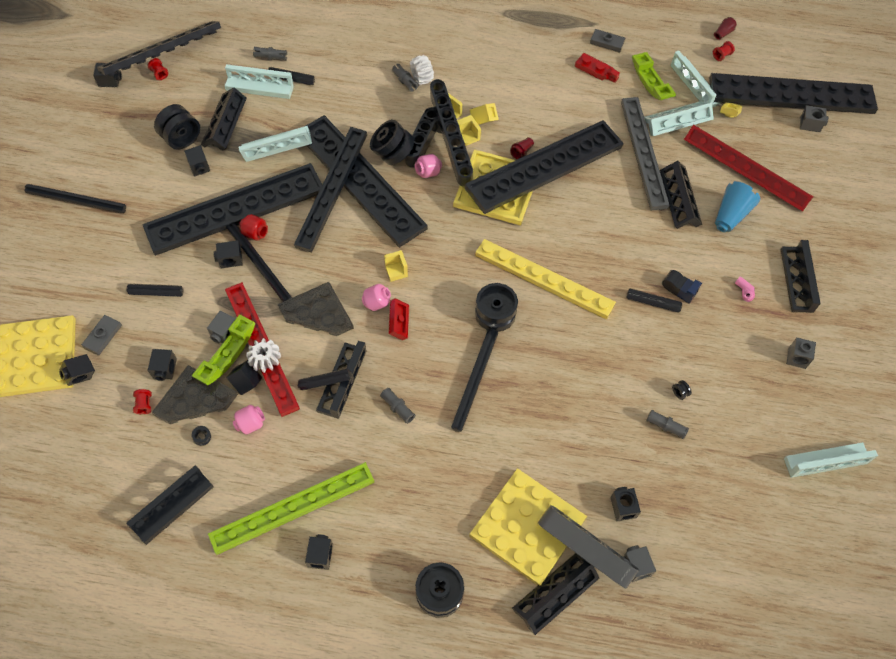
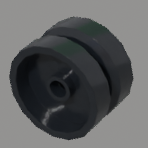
M179 104L169 105L162 109L154 121L156 133L173 149L181 150L187 148L197 139L200 133L201 126L199 121Z
M393 119L380 125L370 140L371 150L388 165H395L401 162L410 153L414 144L412 134L404 129L398 121Z
M491 283L482 287L477 294L475 316L479 325L486 330L493 328L498 332L510 328L516 318L518 307L517 294L506 284Z
M443 562L432 563L426 566L417 577L415 584L416 599L421 610L427 615L435 618L448 617L461 606L464 596V581L460 572L452 565ZM438 588H442L444 590L443 593H441L440 590L438 591V593L435 591Z

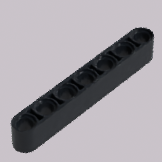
M435 79L430 83V98L456 180L460 186L465 187L466 183L473 180V168L444 81Z

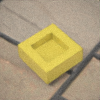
M725 103L721 107L720 113L730 118L737 117L741 113L743 106Z

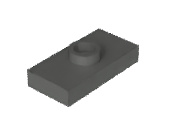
M595 29L590 44L621 52L625 37Z
M104 315L81 344L82 347L100 355L122 324Z

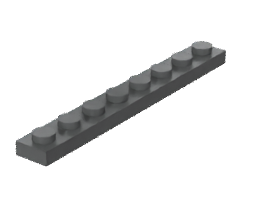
M639 97L622 98L621 105L650 210L668 209V198Z

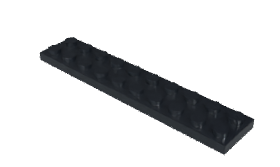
M711 73L709 77L710 88L716 94L714 102L801 109H804L806 106L826 108L828 111L875 114L878 110L873 85L721 73Z
M323 115L306 125L309 128L312 144L306 146L330 170L345 136ZM359 152L343 187L400 248L428 230V225Z
M602 120L465 184L464 189L481 211L486 214L621 149L624 143L607 123Z
M309 163L142 225L152 251L156 256L226 230L227 226L232 223L239 225L241 220L247 215L252 214L261 217L317 196L322 183L314 167Z

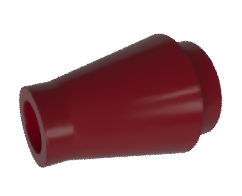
M732 17L723 19L714 33V37L717 40H721L733 32L737 26L736 21Z
M527 137L512 144L510 154L515 159L524 157L534 145V141L532 138Z

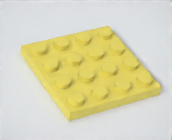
M474 149L470 159L473 168V180L516 160ZM460 186L454 199L453 207L521 226L533 191L484 214L464 187Z
M73 315L0 325V397L73 388V385L67 386L66 381L62 380L59 374L63 360L74 358L76 319Z
M517 468L469 536L537 586H541L567 546L538 524V521L549 505L556 507L579 525L583 524L587 516Z

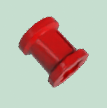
M726 41L722 46L713 49V56L717 61H722L727 55L734 53L735 47L730 41Z
M154 58L148 62L147 66L150 71L154 72L157 80L167 78L169 72L167 68L162 66L160 59Z
M138 389L133 392V397H135L133 413L139 415L151 413L150 397L152 392L150 390Z

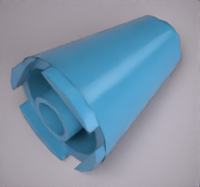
M734 181L733 184L728 183L715 221L719 231H732L759 204L760 195L758 192L754 194L751 186L738 181Z

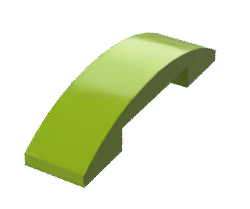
M647 52L632 55V61L641 82L654 98L664 100L676 96L670 84H664L653 68L654 61Z
M239 314L228 329L231 334L209 362L203 360L192 377L206 385L213 383L221 377L245 348L253 332L255 322Z

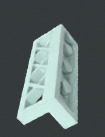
M676 51L671 67L699 101L711 102L712 108L721 105V103L714 102L716 94L710 88L707 81L686 56H683L680 51Z
M226 64L225 70L228 77L225 84L226 91L235 87L241 93L290 99L294 88L291 73ZM231 71L237 72L240 75H234ZM280 78H287V81H282Z
M699 101L644 117L645 122L649 124L651 136L714 119L712 103Z
M305 126L241 144L242 146H239V151L245 161L248 162L312 144L309 128Z
M862 442L789 455L784 458L790 477L793 478L865 465L875 459L878 454L876 450L867 451Z

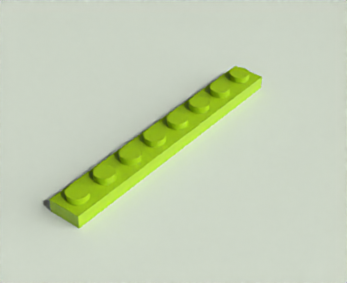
M366 462L208 533L215 554L223 553L375 483Z

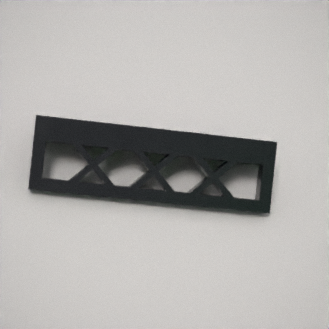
M235 87L222 94L201 145L204 148L211 144H214L222 151L227 148L247 99Z
M677 160L660 169L675 227L679 229L689 223L695 227L702 225L686 167ZM674 170L671 179L667 178L666 173ZM673 183L678 184L675 193L670 191ZM678 197L682 198L680 206L676 207L674 205ZM681 212L686 213L687 218L679 221L678 218Z
M801 240L797 247L782 246L780 250L791 312L814 313L821 302L809 240ZM787 253H795L796 259L793 261L787 256ZM792 266L799 271L798 276L790 272ZM794 282L802 286L800 292L793 288ZM799 298L805 302V306H796V299Z
M358 341L356 346L344 343L332 372L338 371L339 368L347 365L346 369H349L352 373L351 379L340 382L339 388L334 394L331 391V387L334 384L326 385L316 409L318 413L337 419L340 418L367 352L365 342ZM347 349L353 351L349 360L345 357ZM333 399L330 410L324 409L325 402Z
M194 465L126 524L147 545L214 486L202 474L200 469Z
M575 553L549 575L541 586L538 585L512 609L525 621L529 630L536 635L600 578L595 567ZM578 561L582 563L578 568L571 569ZM559 577H565L562 582L555 583ZM549 590L546 596L539 597L543 591ZM527 605H532V608L526 613L522 611Z

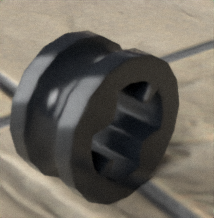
M680 380L678 384L676 383L672 386L674 394L680 400H684L686 396L688 397L692 394L691 388L684 380Z
M198 426L192 431V439L196 445L204 446L210 442L211 433L207 427ZM200 432L205 434L204 439L198 438Z

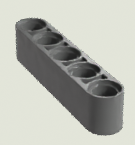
M549 505L538 521V524L621 587L627 589L639 572V569L556 507Z

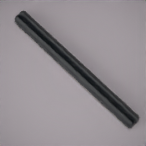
M26 184L24 190L28 194L118 213H125L127 207L123 203L32 184Z
M235 223L228 225V231L236 241H239L241 248L282 302L286 304L291 301L292 297L248 239L241 233Z
M493 328L488 329L453 420L451 429L456 432L463 431L496 342L498 331Z

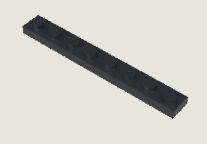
M207 22L98 66L99 74L106 76L115 75L117 70H127L134 63H144L147 58L159 57L161 52L173 51L178 45L185 46L193 39L194 41L202 39L205 34H215L216 30L221 28L220 22Z
M350 127L294 243L295 248L312 253L368 135L367 131Z

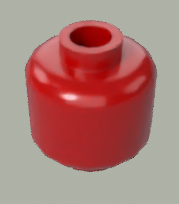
M247 215L240 222L241 233L252 240H260L268 232L266 221L255 215Z

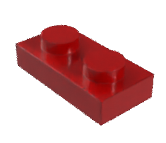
M394 298L390 300L389 335L405 340L408 338L409 304Z

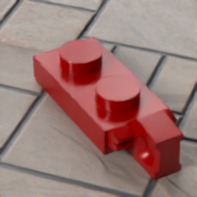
M583 53L575 62L576 68L602 81L603 79H608L616 83L619 79V71L586 53Z

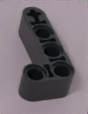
M429 107L424 111L412 134L414 144L410 153L405 157L406 165L411 168L415 167V163L420 156L425 155L435 133H441L434 107Z

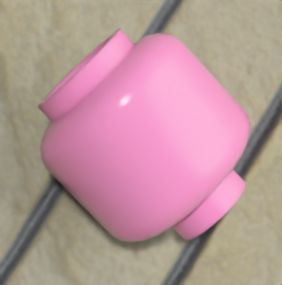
M434 154L420 156L415 163L416 173L422 178L437 176L442 168L441 160Z
M382 284L368 287L364 290L362 296L364 306L372 311L388 306L391 297L390 290Z
M247 405L235 412L233 425L238 432L241 431L248 435L263 426L265 417L258 406Z

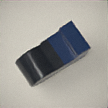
M670 270L662 281V285L666 290L688 304L691 303L702 285L700 281L696 279L692 281L676 270Z

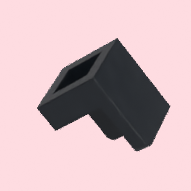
M248 360L233 368L226 377L240 395L254 389L262 379L253 366L249 365Z

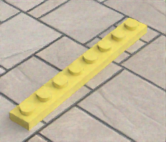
M486 239L482 241L475 253L476 257L606 320L615 306V301Z

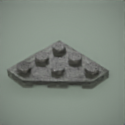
M330 282L278 304L286 323L293 325L296 323L303 325L304 328L329 332L330 335L339 336L354 329L353 323Z
M188 365L154 408L152 414L168 424L178 423L179 420L194 419L215 411H226L238 394L235 390L217 380L209 385L198 381L192 377L196 369Z

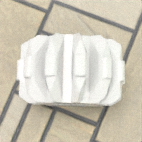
M417 56L410 61L411 74L415 82L419 85H424L432 81L434 71L431 61L427 56Z
M263 338L260 343L255 340V346L249 345V352L246 354L249 365L253 366L256 371L261 369L265 373L266 368L273 371L272 365H279L278 359L281 358L279 346L277 344L274 345L272 340L266 342Z

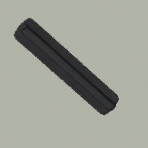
M274 67L268 68V70L291 73L293 82L314 85V75Z
M128 284L126 291L129 295L183 296L184 289L178 285Z
M629 288L626 298L674 312H680L682 309V302L632 288Z
M342 369L299 379L297 386L300 390H307L348 381L351 379L352 373L349 369Z

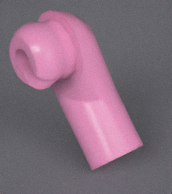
M740 276L735 284L742 289V298L750 302L755 297L754 286Z

